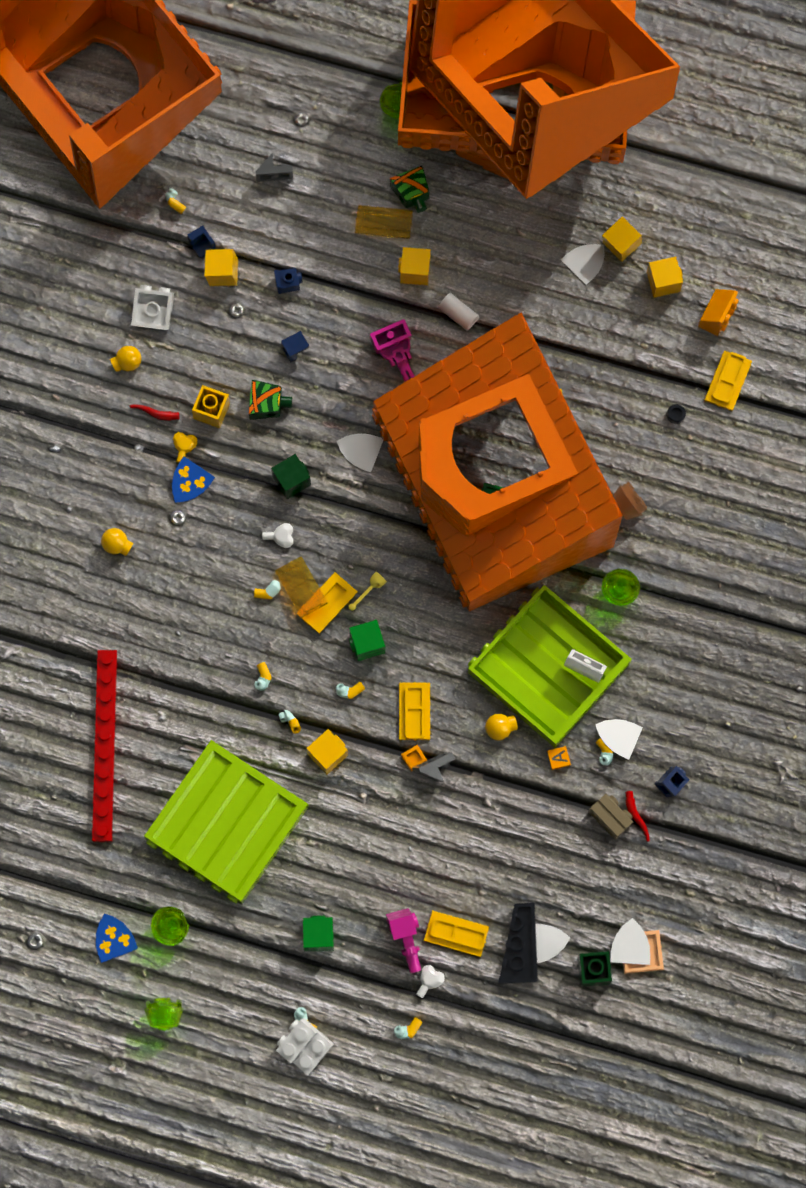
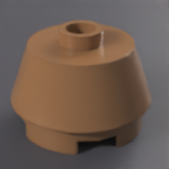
M629 482L623 486L620 484L613 494L626 520L643 516L642 513L647 510L646 504Z

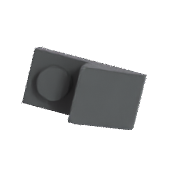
M273 154L256 170L257 182L293 179L292 165L280 164L274 166Z
M445 752L412 767V770L434 781L444 782L439 769L448 767L450 765L449 762L455 760L452 752Z

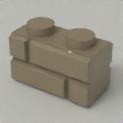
M605 794L588 812L616 840L633 824L631 820L633 817L626 809L621 810L618 806L619 802L614 796Z

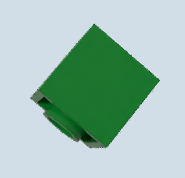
M377 620L349 628V643L358 661L385 654V644Z
M317 915L303 918L304 952L334 951L333 917Z

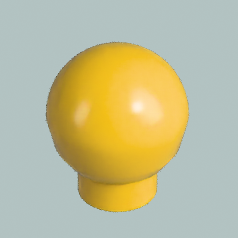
M128 345L119 349L116 356L111 358L110 361L116 372L121 370L129 372L136 370L140 366L142 357L137 348Z
M118 528L106 530L101 538L103 549L111 554L121 553L126 556L133 545L132 542L127 540L126 534Z
M494 714L486 721L485 730L490 738L499 741L507 738L512 731L518 730V725L514 715L507 717L503 714Z

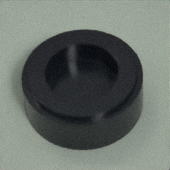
M679 404L671 405L667 410L669 422L680 424L684 421L686 416L684 407Z

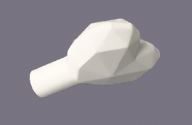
M284 523L278 526L274 532H263L262 538L263 540H274L276 544L283 548H290L293 545V538L291 536L293 527L288 523Z
M431 965L424 966L420 974L422 986L416 994L423 998L428 989H434L442 985L445 980L444 974L435 971Z

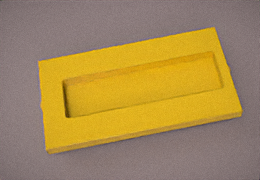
M724 350L704 401L733 411L752 361L746 359L745 356Z
M334 572L297 612V615L320 634L358 591Z
M399 683V740H430V683Z
M432 910L424 941L481 957L489 926Z

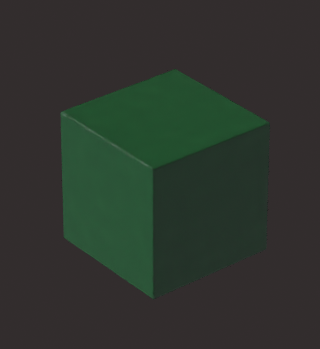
M296 454L271 468L272 477L286 499L311 486L310 473Z
M609 951L578 955L580 987L611 984L612 974Z

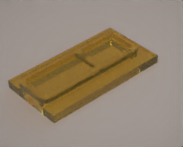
M358 205L355 234L410 239L411 226L413 225V210Z
M302 556L275 570L301 618L328 604Z

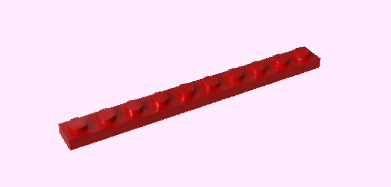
M98 650L93 842H112L117 650Z

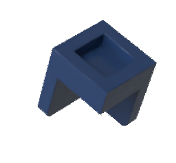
M203 225L187 235L188 242L199 258L205 257L206 250H216L215 242Z
M301 331L281 341V347L290 363L297 360L298 353L309 348V344Z

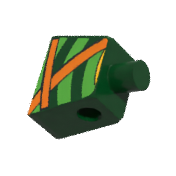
M422 165L390 178V187L405 208L414 206L417 213L427 209L424 201L429 199L430 192Z
M252 380L249 419L280 417L281 408H292L293 397L282 396L281 386Z

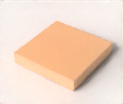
M659 930L644 931L650 945V965L623 963L624 974L664 970Z

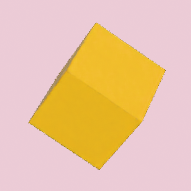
M622 216L602 235V241L623 262L642 244V235Z
M403 247L402 258L399 257L398 265L400 283L428 286L431 249Z
M233 249L205 251L204 276L209 286H237L238 258Z
M676 256L649 262L646 273L653 298L681 292L683 274Z
M202 385L192 409L194 420L220 428L230 405L229 394Z
M329 729L306 748L307 755L326 775L348 756V749L337 735H333Z

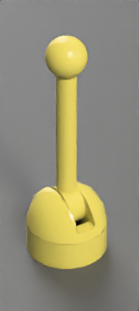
M375 572L370 578L371 585L354 603L349 604V610L354 611L356 605L373 588H381L387 581L378 572Z

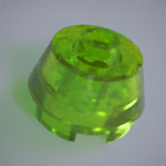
M402 83L388 85L380 95L379 103L381 109L393 119H399Z
M620 568L612 570L606 574L602 581L603 595L614 605H628L639 595V580L629 570Z
M169 906L157 910L150 923L152 937L166 946H174L182 942L189 930V923L187 924L186 918L183 915L184 912Z
M154 998V1003L146 1001L144 1012L150 1027L158 1028V1030L162 1031L177 1027L184 1011L182 1000H176L177 1003L172 1002L170 998Z

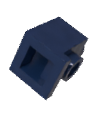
M296 268L281 271L274 270L278 294L300 290L299 284L303 283L301 272L297 273Z
M674 766L670 767L654 785L667 798L674 797L686 785L689 779L682 768Z

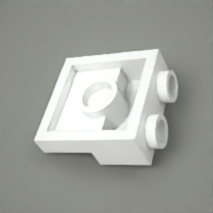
M147 285L135 288L131 326L169 330L174 293L170 292V288L159 287V291L151 290L152 286Z
M303 1018L292 1023L289 1027V1030H291L287 1037L283 1035L276 1043L279 1046L276 1051L289 1063H294L308 1076L334 1044Z

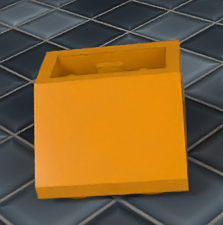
M716 289L700 319L698 327L716 336H719L721 331L724 332L730 317L733 316L739 301L736 298L738 291Z

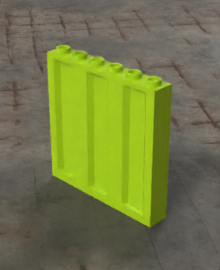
M543 585L541 589L537 587L533 591L529 602L525 601L518 609L520 612L516 616L512 615L507 620V626L495 633L491 644L486 643L480 650L482 652L478 658H472L468 663V674L555 748L630 665L632 659L547 586ZM572 649L607 666L599 683L564 666Z
M211 740L144 837L147 840L146 844L154 850L156 848L162 850V855L172 861L174 858L179 862L178 865L186 871L192 870L196 873L194 876L202 882L207 880L212 884L210 887L218 893L223 891L228 894L227 898L233 903L237 904V902L243 904L309 807L308 803Z

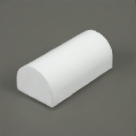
M449 293L439 305L441 311L466 331L479 319L478 314L452 293Z
M574 649L571 650L564 663L565 667L599 683L607 668L606 665Z

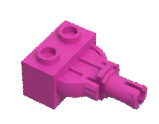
M402 319L370 333L369 338L376 354H381L384 359L390 362L392 367H395L396 364L404 382H406L409 378L415 377L408 363V360L412 359L410 354L412 335L405 319Z
M409 908L386 914L393 939H402L404 950H401L403 956H406L410 973L420 971L421 967L417 954L420 948L414 945L412 935L417 934L416 928L419 927L415 913H411Z

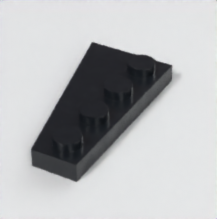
M535 903L514 904L498 984L538 983Z

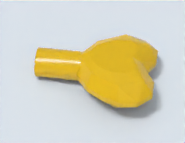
M182 432L174 434L173 443L179 451L177 463L181 461L183 456H186V453L191 452L196 447L197 438L194 435L186 436Z

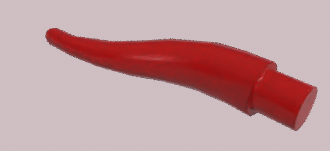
M144 405L129 406L130 408L145 411L159 420L172 421L180 419L179 412L158 411Z
M626 791L625 802L627 810L632 815V819L641 827L646 841L649 842V832L637 811L633 791Z

